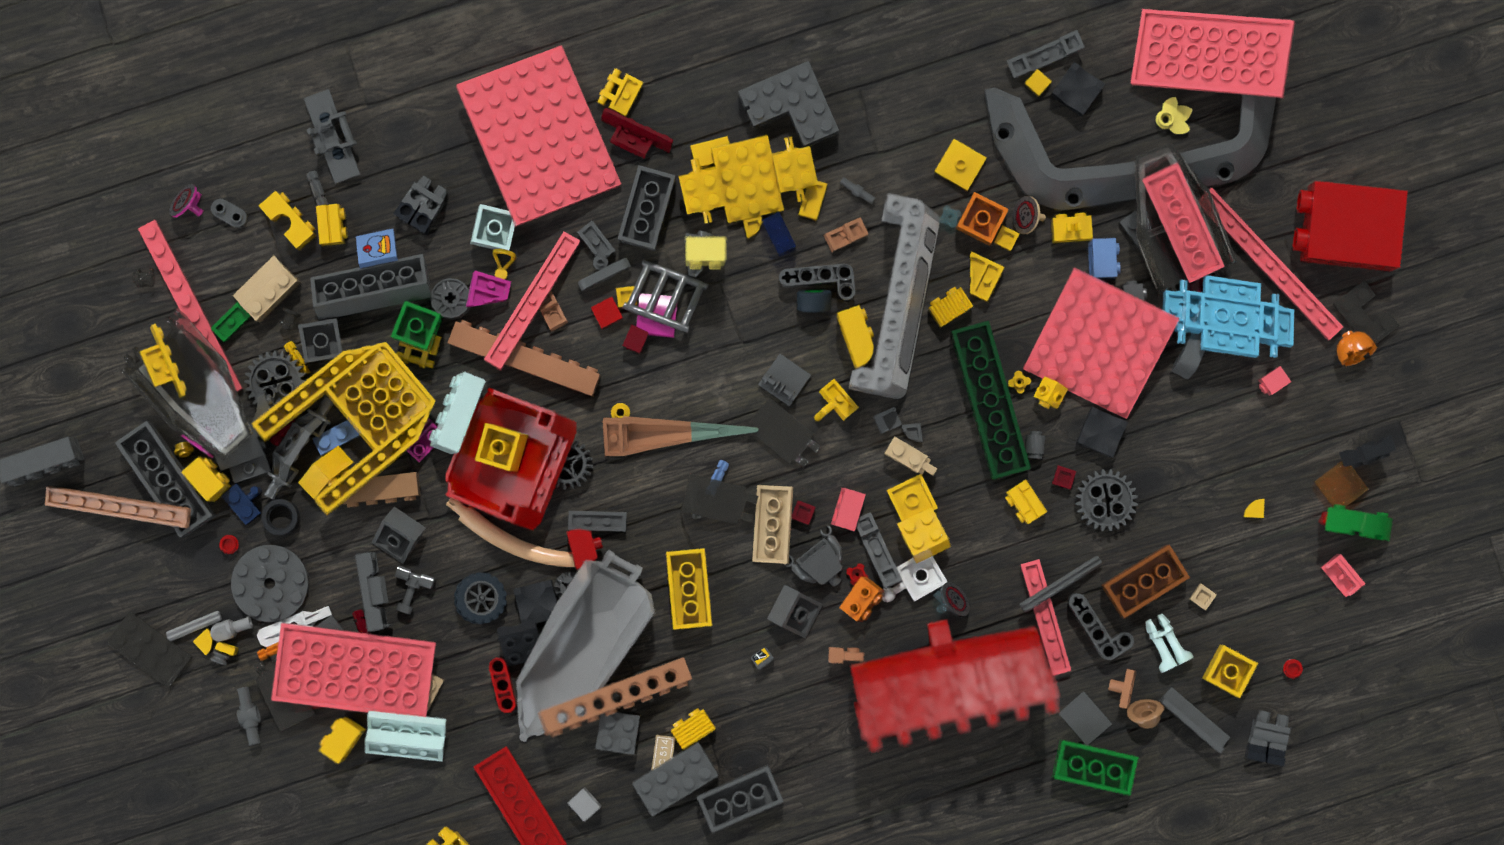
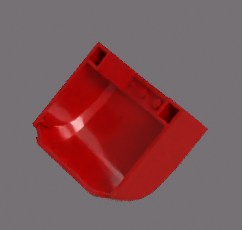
M488 388V392L483 398L478 399L459 452L454 453L446 472V482H448V493H446V496L511 523L534 530L542 521L576 436V422L557 413ZM485 423L498 425L528 435L518 472L508 471L475 460Z

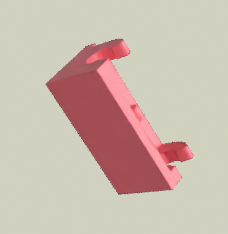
M841 488L831 525L855 531L866 494Z
M1336 554L1320 567L1345 597L1351 596L1365 585L1364 581L1341 554Z

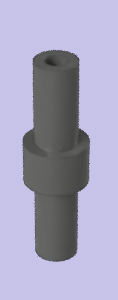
M842 178L840 184L852 191L851 194L856 197L860 196L871 204L873 203L875 197L863 190L862 186L859 184L855 185L846 178Z

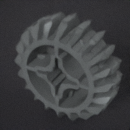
M576 440L574 445L572 444L571 446L579 454L566 458L568 461L574 460L570 464L572 465V472L567 467L562 468V471H567L572 479L563 480L558 478L555 486L557 488L563 483L564 490L567 489V484H570V488L574 489L573 483L575 482L580 487V479L584 482L587 481L584 474L591 475V472L586 470L587 468H593V465L587 464V461H592L593 458H586L590 450L582 451L586 446L585 444L577 447L579 440ZM582 459L583 467L577 476L574 466Z

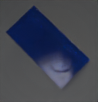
M779 212L762 220V225L778 257L796 249V244Z

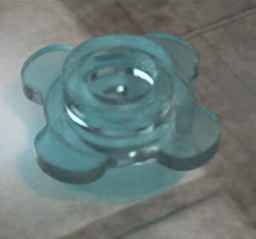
M950 206L943 207V214L939 217L940 223H945L951 228L956 227V221L961 216V212L951 209Z

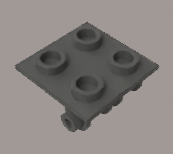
M779 354L758 385L790 407L811 375Z

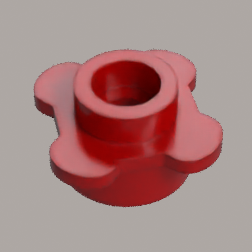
M857 564L856 567L846 570L847 575L851 579L850 583L854 586L860 577H868L865 574L863 564Z

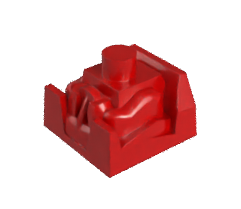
M576 529L567 531L576 569H580L585 560L594 561L597 558L596 550L603 548L600 537L593 539L591 531Z

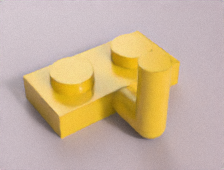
M833 379L819 391L828 404L814 416V419L820 421L834 409L844 421L859 407L838 382Z

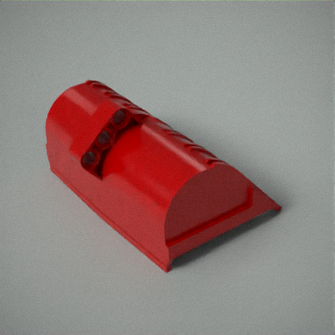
M947 620L927 624L930 646L850 665L857 702H854L855 712L863 739H868L871 751L880 749V737L898 734L901 745L910 743L909 731L925 727L928 728L930 738L940 737L938 725L957 721L960 732L969 731L967 718L986 715L989 726L998 724L997 712L1015 709L1020 720L1028 718L1026 706L1045 702L1048 713L1058 712L1056 698H1059L1052 669L1047 668L1040 638L1034 626L952 641Z

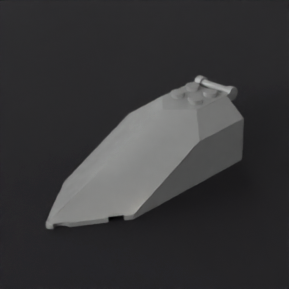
M610 550L606 552L601 562L585 560L556 603L516 681L521 741L525 742L528 737L533 735L540 736L545 733L538 716L540 711L603 688L654 614L652 594L636 581L642 572L641 566L633 565L619 558ZM610 562L630 571V576L610 567ZM576 707V714L580 717L584 716V709ZM559 713L557 716V720L560 723H565L567 720L566 716L562 713Z

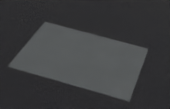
M1084 691L1059 712V715L1085 745H1089L1112 725Z

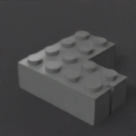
M809 61L738 91L753 129L789 115L802 147L812 146L839 134L837 124Z

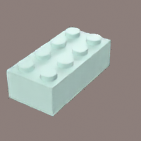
M462 372L456 377L453 376L449 386L452 389L450 394H446L443 405H445L444 410L439 412L436 423H438L437 428L431 432L429 437L431 447L449 454L459 452L486 380L466 372Z

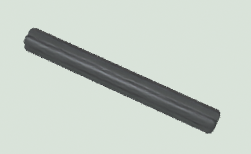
M1098 556L1093 557L1020 603L1023 612L1030 611L1101 566V559Z

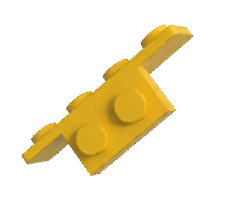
M153 324L150 329L157 345L142 350L139 353L154 388L173 381L179 398L185 396V391H187L183 380L180 381L178 378L179 370L176 363H172L170 359L172 353L169 346L164 345L162 329L160 327L157 328L156 324Z

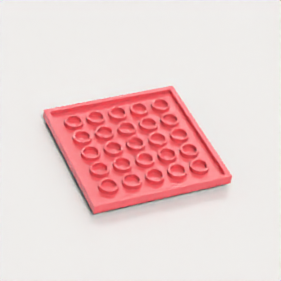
M1074 268L1023 369L1042 379L1045 376L1057 381L1066 387L1067 391L1127 419L1173 333L1179 318Z

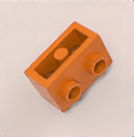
M860 577L839 608L857 622L866 621L872 614L871 609L873 606L879 604L882 600V594L885 590L868 577Z

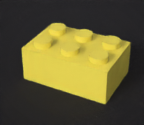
M686 237V266H690V269L699 270L702 266H709L710 270H719L721 266L725 265V237Z

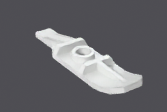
M329 606L315 612L302 611L259 629L257 638L260 645L268 647L279 642L281 623L291 624L296 622L297 625L313 627L318 620L328 617L332 613Z

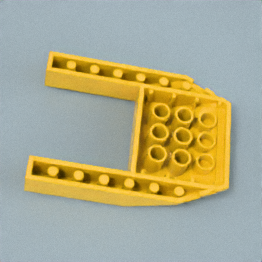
M387 342L343 351L252 423L253 429L266 442L326 394L371 447L373 452L315 498L316 504L326 516L384 471L418 441L435 404L434 398Z

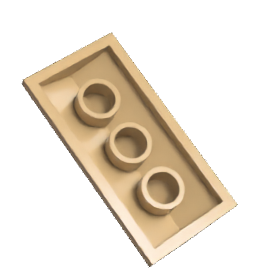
M757 485L752 562L789 564L793 487Z

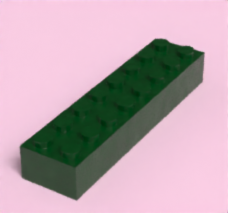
M989 320L952 330L950 332L991 479L1031 469Z

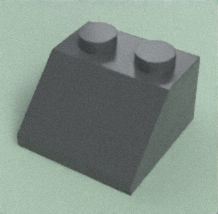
M393 507L382 520L371 543L404 564L426 528L404 512Z
M784 585L767 619L806 639L823 604Z

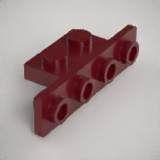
M604 108L601 121L617 128L610 143L644 159L652 145L670 152L673 139L652 130L648 126L641 125L631 118L622 116L614 110Z

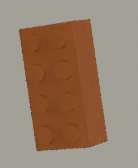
M1165 545L1101 584L1120 617L1125 618L1190 577L1171 546Z

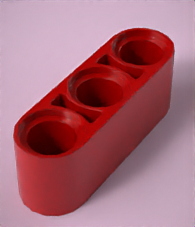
M497 657L490 662L489 670L498 707L502 712L509 713L516 708L517 699L509 666L507 667L504 658ZM496 661L503 663V670L500 672L494 669ZM500 680L507 681L508 688L506 690H501L498 687ZM508 698L512 701L511 709H506L503 706L504 699Z

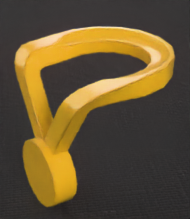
M493 249L492 254L499 268L495 272V277L506 279V269L516 260V254L504 249ZM497 254H505L511 257L510 261L503 268Z

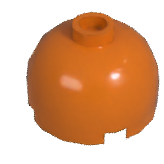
M1348 331L1342 335L1343 338L1337 345V356L1342 366L1344 364L1345 366H1351L1365 360L1364 356L1367 353L1371 356L1377 350V347L1372 338L1366 333Z

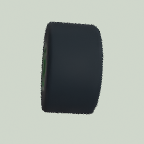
M825 289L799 290L797 292V310L802 312L830 311L831 291Z

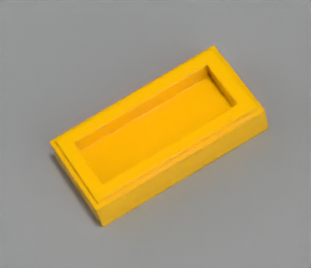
M817 181V185L806 188L804 194L806 200L802 201L798 216L817 221L827 183Z

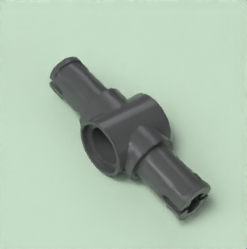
M249 687L238 688L237 691L241 705L239 710H237L238 722L241 727L243 726L246 729L249 746L260 744L257 728L259 726L258 723L261 722L257 705L254 706V703H252Z

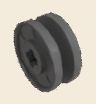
M448 278L441 280L434 286L431 292L432 297L430 300L432 307L445 319L455 320L462 318L471 308L466 307L469 289L458 279ZM450 295H453L456 300H453V303L450 304L447 299L450 298Z

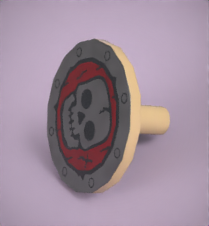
M1024 196L1019 199L1013 210V224L1016 231L1021 234L1031 233L1037 227L1039 221H1045L1046 219L1045 214L1040 213L1037 200L1031 196Z

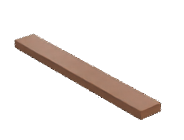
M46 487L45 506L188 528L190 525L191 508L61 487Z

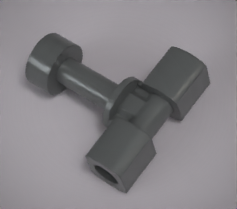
M398 566L395 577L406 580L405 584L408 585L403 603L398 602L396 610L411 615L413 607L410 606L415 589H420V586L433 589L436 578L425 574L419 575L413 573L411 569Z

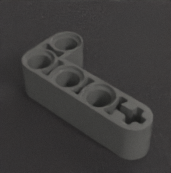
M848 264L784 269L779 274V283L785 288L837 283V294L840 300L847 302L853 299L855 295L853 268ZM843 268L848 269L850 276L842 278L839 271ZM823 270H827L831 273V277L824 280L821 278L820 273ZM798 272V283H796V279H790V283L782 280L785 274H789V277H795V273ZM809 272L812 275V279L810 281H803L801 278L802 273ZM848 287L851 289L852 294L849 297H844L841 294V290Z
M1201 332L1199 334L1189 333L1181 353L1171 368V372L1187 380L1194 374L1205 350H1201Z
M1074 593L1068 597V607L1101 658L1112 660L1133 646L1134 638L1127 632H1120L1113 637L1109 636L1087 599L1082 594ZM1074 598L1081 599L1079 602L1080 606L1087 609L1082 610L1078 614L1077 611H1080V608L1077 605L1073 606ZM1085 613H1090L1092 616V620L1088 624H1085L1082 620ZM1097 629L1102 632V637L1099 640L1093 638V632ZM1124 635L1129 639L1126 646L1120 644V638ZM1106 646L1112 647L1113 652L1110 656H1105L1103 653V649Z

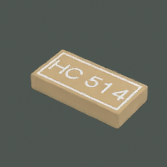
M656 735L652 769L673 757L675 737Z

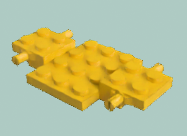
M768 135L711 148L715 167L700 169L699 158H695L696 166L694 159H691L693 171L679 176L687 214L703 213L704 223H708V220L710 223L713 222L710 211L724 206L727 221L731 223L783 211L784 208L780 194L782 192L796 191L798 202H801V198L802 201H805L803 189L818 184L810 146L794 148L792 137H786L784 140L787 149L772 153Z

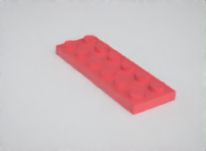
M1172 164L1143 178L1142 181L1188 282L1191 283L1225 267L1179 164Z

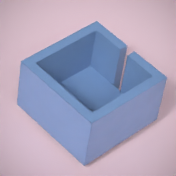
M1116 238L1092 239L1088 243L1089 275L1101 281H1112L1120 274V262H1117L1120 248L1119 243H1116Z

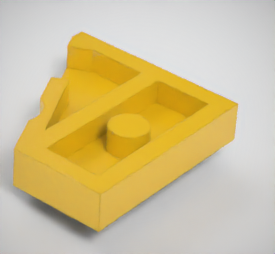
M971 251L970 294L988 302L1005 267Z

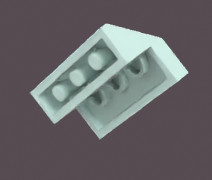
M375 711L368 712L365 753L433 761L443 760L446 719Z

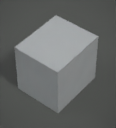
M585 787L568 802L570 807L584 822L601 807V804Z

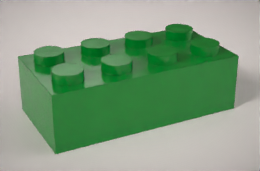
M1060 739L1052 777L1130 795L1138 757Z

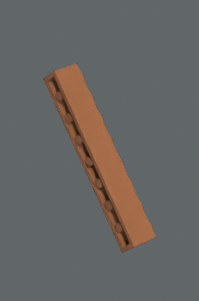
M461 320V323L455 322L448 344L486 357L500 335L499 333H497V336L489 334L490 330L479 327V329L472 328V323ZM521 341L518 342L505 363L507 366L592 397L601 376L595 368L589 366L586 369L579 367L580 363L570 359L569 362L562 361V356L551 353L550 356L543 354V349L533 346V349L525 347L526 343Z

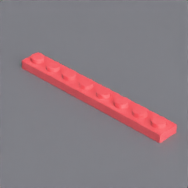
M566 232L562 233L486 355L485 362L502 370L576 251L580 240Z

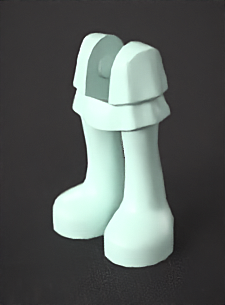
M1163 614L1157 615V618L1162 627L1161 630L1157 631L1151 619L1147 620L1145 624L1150 639L1153 640L1160 653L1162 663L1159 666V670L1163 673L1177 666L1163 641V636L1168 640L1178 665L1194 657L1190 651H1185L1173 632L1170 621Z

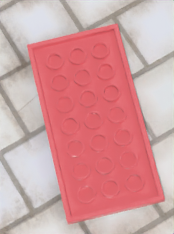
M1142 9L1131 84L1283 98L1295 22L1294 20Z
M281 623L271 700L360 712L375 711L427 717L436 642Z

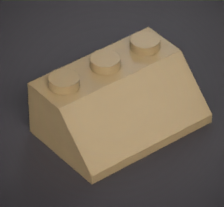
M273 256L233 296L257 322L261 323L301 282Z

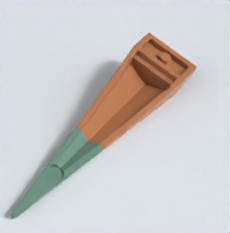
M623 416V418H603L605 456H626L693 441L753 433L759 429L757 427Z

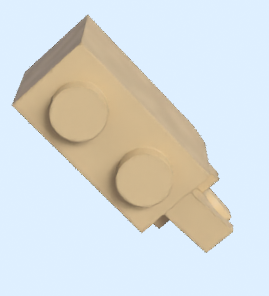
M896 437L892 439L884 453L916 473L923 474L926 471L934 475L937 470L936 467L929 464L931 459L927 455Z

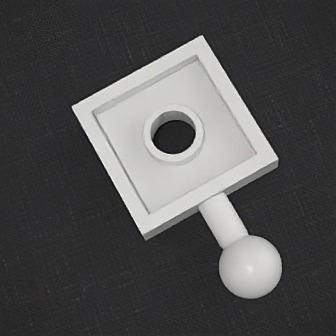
M933 556L917 564L911 558L897 567L903 581L893 588H883L885 591L882 594V600L891 602L895 599L897 593L907 589L915 602L944 585L947 580ZM921 569L927 574L926 579L923 581H919L916 578V572Z

